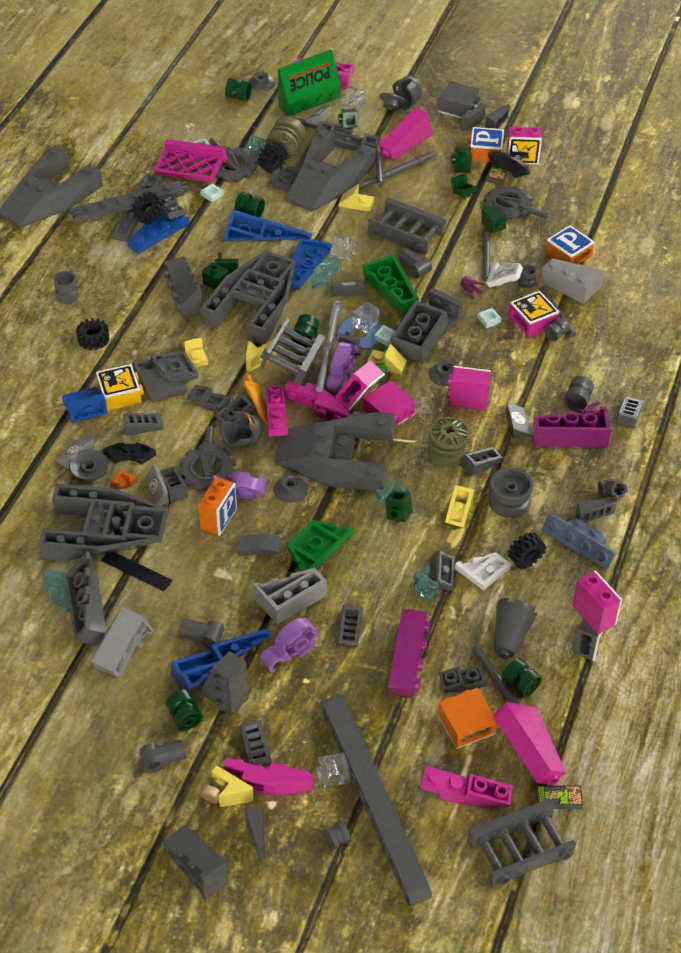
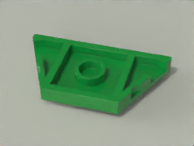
M312 520L287 544V550L300 571L312 568L318 569L354 534V528L348 526V529L338 528L333 523H322L321 521Z

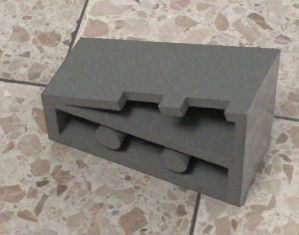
M229 651L212 668L200 694L215 703L221 711H226L233 715L249 699L246 662Z
M184 825L163 840L165 853L205 900L228 884L227 874L229 872L226 861L200 839L194 830H190Z

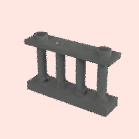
M389 197L385 200V214L379 220L369 218L368 222L369 233L425 255L428 253V243L432 235L436 233L443 236L446 230V219ZM391 216L399 219L393 226L385 223ZM405 222L413 225L407 232L400 229ZM419 228L428 230L423 237L414 235Z
M287 318L284 324H279L276 330L278 334L269 349H264L260 357L263 359L260 366L264 368L268 360L294 372L293 374L296 377L293 383L300 385L318 354L325 336L319 334L316 340H311L287 328L290 321ZM283 334H285V335H287V336H289V337H291V338H293V339H295V340H297V341H299V342H301V343H303V344H305V345H307V346H309V347L305 348V347H303V346H301V345H299V344H297V343H295V342H293V341H291V340H289V339L283 337ZM278 343H281V344H283V345H285V346H287V347H289V348H291V349H293V350H295V351H297V352L303 354L304 356L301 357V356H299V355H297V354H295V353H293V352H291V351H289V350H287V349H285V348H283V347H281V346H279V345H277V344H278ZM274 351L292 361L299 363V365L296 366L272 353Z
M550 798L468 831L467 842L471 849L477 846L482 847L494 872H491V887L498 884L500 886L505 885L513 878L555 861L567 860L574 854L576 845L574 839L564 843L550 819L554 809V804ZM537 822L542 823L556 847L544 851L530 826ZM517 830L522 831L535 855L523 859L510 833ZM497 838L502 839L515 863L503 868L489 842Z

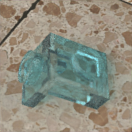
M393 478L382 491L379 488L375 490L380 495L378 499L385 506V499L392 490L409 492L396 478Z
M426 565L422 570L419 569L413 577L414 589L423 597L433 601L438 597L439 584L429 578L430 567Z

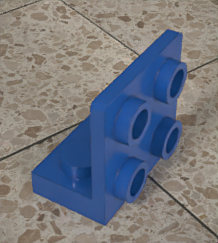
M97 387L62 396L71 423L107 414L104 394H100Z

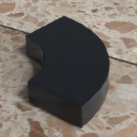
M490 152L488 155L494 169L501 168L507 170L514 178L530 174L528 166L521 159L508 155L509 153Z
M121 442L104 448L103 454L114 464L130 460L142 465L156 456V450L142 443L125 444V442Z

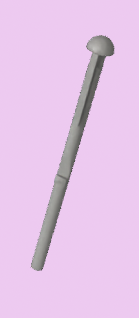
M338 300L330 304L332 311L316 385L317 392L323 391L338 314L343 310V304Z

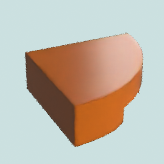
M120 470L110 482V486L115 489L127 488L137 482V477Z

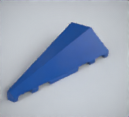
M232 210L223 241L300 240V238L311 239L312 234Z
M267 628L213 644L209 651L173 661L171 674L179 688L191 690L207 679L212 668L229 651L240 657L271 636V632Z

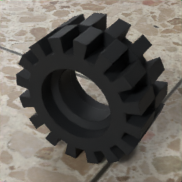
M275 142L268 143V146H264V150L261 149L262 153L258 155L260 158L257 161L262 169L271 174L275 169L283 168L282 165H285L288 153Z
M143 193L142 197L139 195V199H135L134 202L136 204L132 205V212L141 223L151 224V221L155 223V219L158 218L159 220L161 218L159 215H163L164 203L155 193Z
M91 318V321L85 319V323L81 321L80 325H77V340L84 349L88 347L89 350H92V348L98 350V347L103 348V344H108L110 340L109 329L105 321L102 320L100 322L99 318L95 321L94 318Z
M535 532L525 533L523 537L519 536V540L513 541L514 545L509 547L507 555L519 569L533 566L532 563L536 564L538 562L537 559L543 557L541 554L546 552V545Z

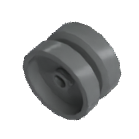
M504 468L494 473L491 478L489 505L491 509L504 517H517L527 512L531 505V495L533 492V481L530 475L518 468Z

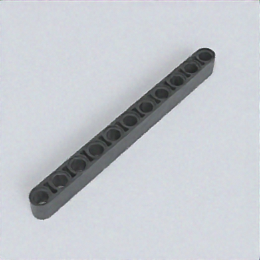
M340 694L321 700L320 705L323 715L407 904L411 906L431 899L432 893L429 883L344 697Z

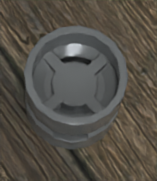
M61 271L55 274L53 282L57 301L63 304L75 302L79 296L75 274L70 271Z
M585 376L574 377L565 395V404L573 410L586 408L594 389L593 382Z

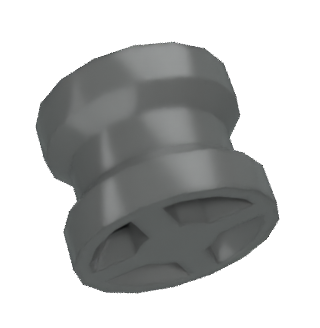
M341 821L336 822L334 827H327L323 830L326 841L334 850L341 843H347L351 840L346 826Z

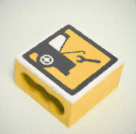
M132 364L96 372L100 394H104L107 411L142 403L141 395H144L141 384L138 385V373L134 372Z

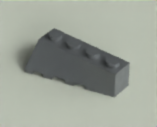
M180 257L166 260V268H163L164 277L168 278V288L172 289L173 301L176 300L177 312H181L182 318L201 315L200 285L197 286L198 281L196 278L194 279V274L190 270L186 258Z
M85 552L65 575L74 639L75 641L96 646L103 639L107 627L96 567L90 552Z

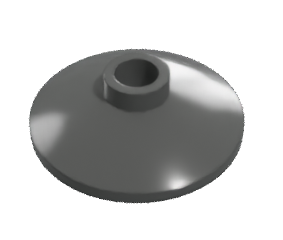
M82 450L70 460V471L80 480H97L104 476L108 470L107 458L96 450Z

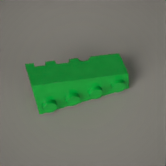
M391 255L362 265L364 280L404 318L414 301H419L396 256Z

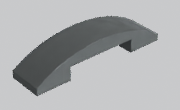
M323 121L320 122L316 129V133L321 128L335 133V145L345 149L356 151L362 144L376 149L380 142V137L365 134L364 138L340 132L335 130L336 125Z

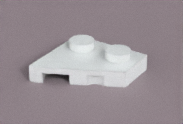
M494 262L486 283L490 288L510 281L514 282L520 278L523 268L520 263L505 262L503 265H499L498 262Z
M496 552L487 554L484 557L472 558V561L462 564L460 561L455 564V569L483 591L511 567V563Z

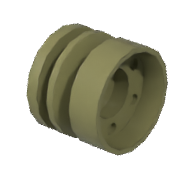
M280 117L276 120L268 134L266 145L268 146V143L272 142L279 144L286 149L288 153L287 159H291L295 156L304 140L306 130L303 124L294 117Z
M444 417L434 421L429 431L428 455L430 460L440 467L451 468L460 465L463 455L467 454L468 426L463 421L453 417Z

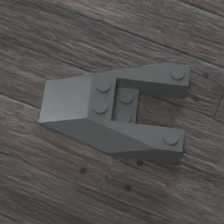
M321 128L313 136L297 164L285 200L315 211L337 199L354 185L358 184L375 166L376 149L362 144L340 168L326 164L322 161L335 149V133Z
M54 145L40 156L0 207V216L22 228L67 211L103 186L101 171L89 164L61 184L54 183L50 179L69 167L67 151Z
M265 250L227 275L200 308L201 323L218 329L238 301L242 300L260 306V309L247 324L248 340L260 345L265 344L271 337L287 303L296 260Z
M373 412L288 428V435L280 436L275 464L326 486L384 492L387 478L385 464L352 461L356 438L393 442L396 428L394 414Z
M56 483L52 496L54 512L57 514L87 517L83 532L43 529L39 541L41 559L63 561L81 558L85 552H90L91 556L162 542L169 508L114 488Z

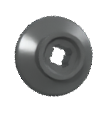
M257 72L249 80L252 83V90L258 92L271 90L275 86V81L266 72Z
M381 93L379 95L380 99L384 101L383 107L389 110H398L399 105L406 103L403 97L396 94Z
M440 361L430 369V379L435 384L451 386L448 385L449 374L453 375L455 365L450 361Z
M295 475L284 476L274 486V494L284 502H298L308 493L306 482Z

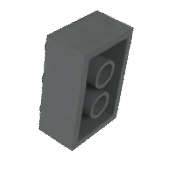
M415 300L391 337V345L402 356L424 363L448 325L447 311Z

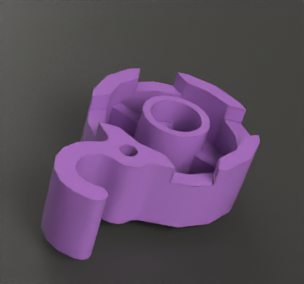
M344 341L339 343L332 356L331 374L326 381L325 391L338 394L342 383H345L347 380V376H351L356 364L354 352L358 353L357 345Z
M233 472L232 475L229 474L225 478H221L236 484L237 497L254 499L265 496L267 480L262 476H259L257 479L250 476L248 472ZM217 475L212 476V482L214 481L215 477H218Z
M298 618L283 627L276 637L275 645L267 648L261 654L260 659L270 672H275V663L279 661L286 662L287 660H292L293 656L298 655L302 657L316 645L314 640L316 637H319V633L308 619Z

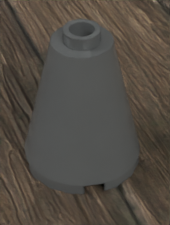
M504 598L497 602L494 651L500 658L509 659V657L515 655L537 617V612L534 613L535 608L521 600L515 599L513 603L508 602L509 598Z

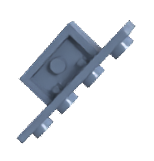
M552 513L548 514L542 531L604 569L610 567L616 552L605 546L608 538L604 537L599 530L589 528L584 521L579 519L565 522Z

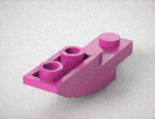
M288 381L285 385L286 398L313 408L315 416L328 421L349 417L348 411L340 401L324 389L322 392H317L316 385L309 382L305 387Z
M272 385L265 387L269 436L288 435L283 386Z
M227 757L224 762V770L252 786L255 793L273 795L295 794L312 790L314 787V774H310L306 770L290 768L282 763L276 764L271 762L269 769H265L261 765L245 763L238 758L232 759Z
M425 765L419 789L439 794L438 799L477 807L502 808L510 806L513 786L471 773L468 777H464Z

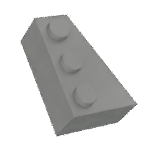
M552 258L543 266L541 283L585 304L602 287L605 271Z
M316 568L292 573L287 578L278 579L277 577L273 578L271 582L263 584L257 582L253 584L254 599L278 625L327 596V580Z
M122 607L120 612L115 615L110 630L105 632L102 644L94 651L91 662L98 669L119 678L132 661L133 657L131 654L136 648L141 649L144 645L141 641L146 634L151 635L154 629L144 616Z

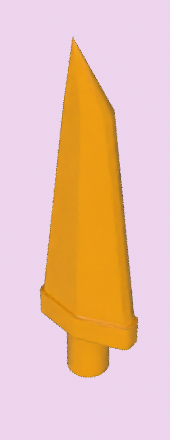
M246 375V381L243 382V385L258 416L268 425L259 384L253 381L252 375Z

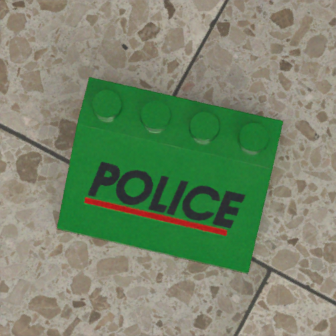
M332 50L278 68L279 108L287 116L295 115L340 98V81Z

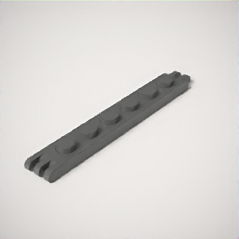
M175 181L74 207L69 212L74 222L79 223L132 209V205L136 204L134 202L135 199L138 200V196L142 197L143 193L153 192L161 200V198L166 196L173 198L182 196L190 189L185 181Z

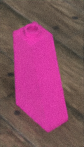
M415 107L379 143L382 156L393 161L430 137L432 129L428 113Z
M506 702L493 714L494 719L536 783L556 784L566 771L537 707Z

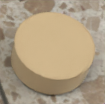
M203 785L199 794L204 800L217 804L219 803L221 791L213 786Z

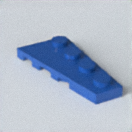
M164 214L159 215L161 217L159 220L156 218L155 223L151 221V224L147 223L127 241L128 247L137 254H140L190 225L189 219L184 215L168 219Z
M300 238L292 257L293 260H296L291 283L292 289L299 290L333 249V243Z

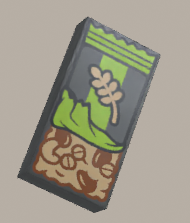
M492 165L487 181L503 184L508 171L501 168L494 169Z
M581 785L536 786L537 803L550 798L554 804V809L583 808Z

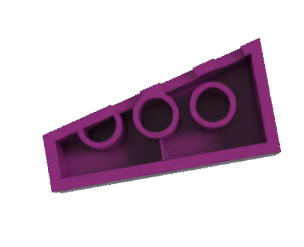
M607 406L600 407V410L593 411L591 408L585 409L584 413L575 414L574 411H571L563 416L551 414L537 416L533 419V446L596 448L609 446L611 427Z
M402 608L388 694L414 698L415 691H419L421 679L417 677L418 672H422L424 659H421L422 652L426 651L427 639H425L426 632L429 633L430 628L427 612Z

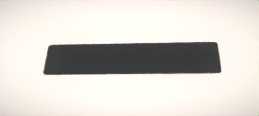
M115 552L106 553L101 559L102 562L162 591H165L173 581Z

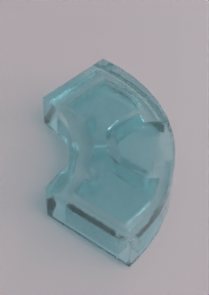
M254 135L249 138L248 151L252 153V157L255 156L256 160L260 158L258 155L262 153L261 149H265L266 140Z
M337 256L324 260L316 266L311 278L312 289L329 286L330 278L334 274L341 272Z
M46 568L43 584L47 596L56 607L70 612L67 587L65 585V572Z

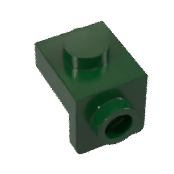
M466 174L451 178L453 194L467 198L477 192L476 186L468 184Z
M218 253V259H215V263L228 269L229 274L239 268L238 259H222V253Z

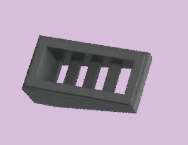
M506 104L487 115L485 128L498 129L509 118L510 105Z
M241 394L217 412L214 417L220 424L222 422H234L237 418L234 414L235 410L238 409L239 412H246L250 415L256 412L247 397ZM226 416L228 420L225 421L222 417Z
M625 396L616 424L635 428L643 400Z
M158 413L123 414L127 435L164 429L161 415Z
M494 447L464 454L461 467L469 476H473L502 462L504 458Z
M176 466L160 470L168 490L170 502L182 500L189 496L187 485Z
M617 499L578 501L576 517L586 523L614 514Z
M342 606L337 645L358 647L363 607ZM346 616H353V617H358V618H357V619H349V618H345V617H346ZM345 622H346V623H354V624H357V625H356V626H349V625H344V624H345ZM344 629L356 631V633H348L343 631ZM343 636L354 637L355 640H342Z
M261 720L241 724L240 735L249 764L271 765L272 759ZM260 738V740L249 742V740ZM258 747H262V748H260V749H256V750L251 751V749L258 748ZM265 754V757L253 759L255 756Z
M262 807L245 808V819L259 859H264Z

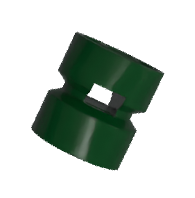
M229 78L225 87V96L232 99L238 98L241 101H249L252 83Z
M241 192L235 202V210L259 218L262 216L265 208V200L263 198L252 196L245 192Z
M302 314L297 319L293 331L311 340L315 339L319 329V321L312 315ZM291 338V340H292L293 342H295V343H297V344H299V345H301V346H303V347H305V348L309 347V346H307V345H305V344H303V343H301V342H299V341H297V340Z
M520 657L512 660L502 673V679L510 686H515V690L523 697L530 696L542 681V676L534 669H529V665Z
M179 690L167 698L166 706L178 730L188 731L201 723L203 715L189 690Z

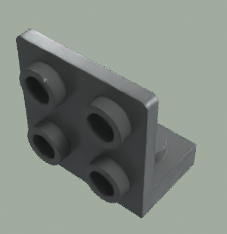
M432 288L429 291L428 305L447 311L448 325L441 335L443 336L461 318L463 302Z

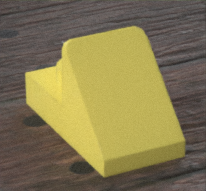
M359 184L342 194L339 207L370 212L374 203V197L358 194Z
M202 338L181 342L183 351H185L195 368L208 365V359L203 350Z
M272 340L261 345L259 348L248 341L246 353V371L248 373L260 367L263 361L260 357L265 348L269 349L273 342Z
M391 344L386 353L372 350L367 361L368 363L371 360L374 364L384 363L387 372L399 375L402 374L407 360Z
M455 485L445 523L465 528L469 510H472L473 489Z
M217 765L211 771L213 785L222 791L219 795L220 807L247 803L254 799L252 786Z

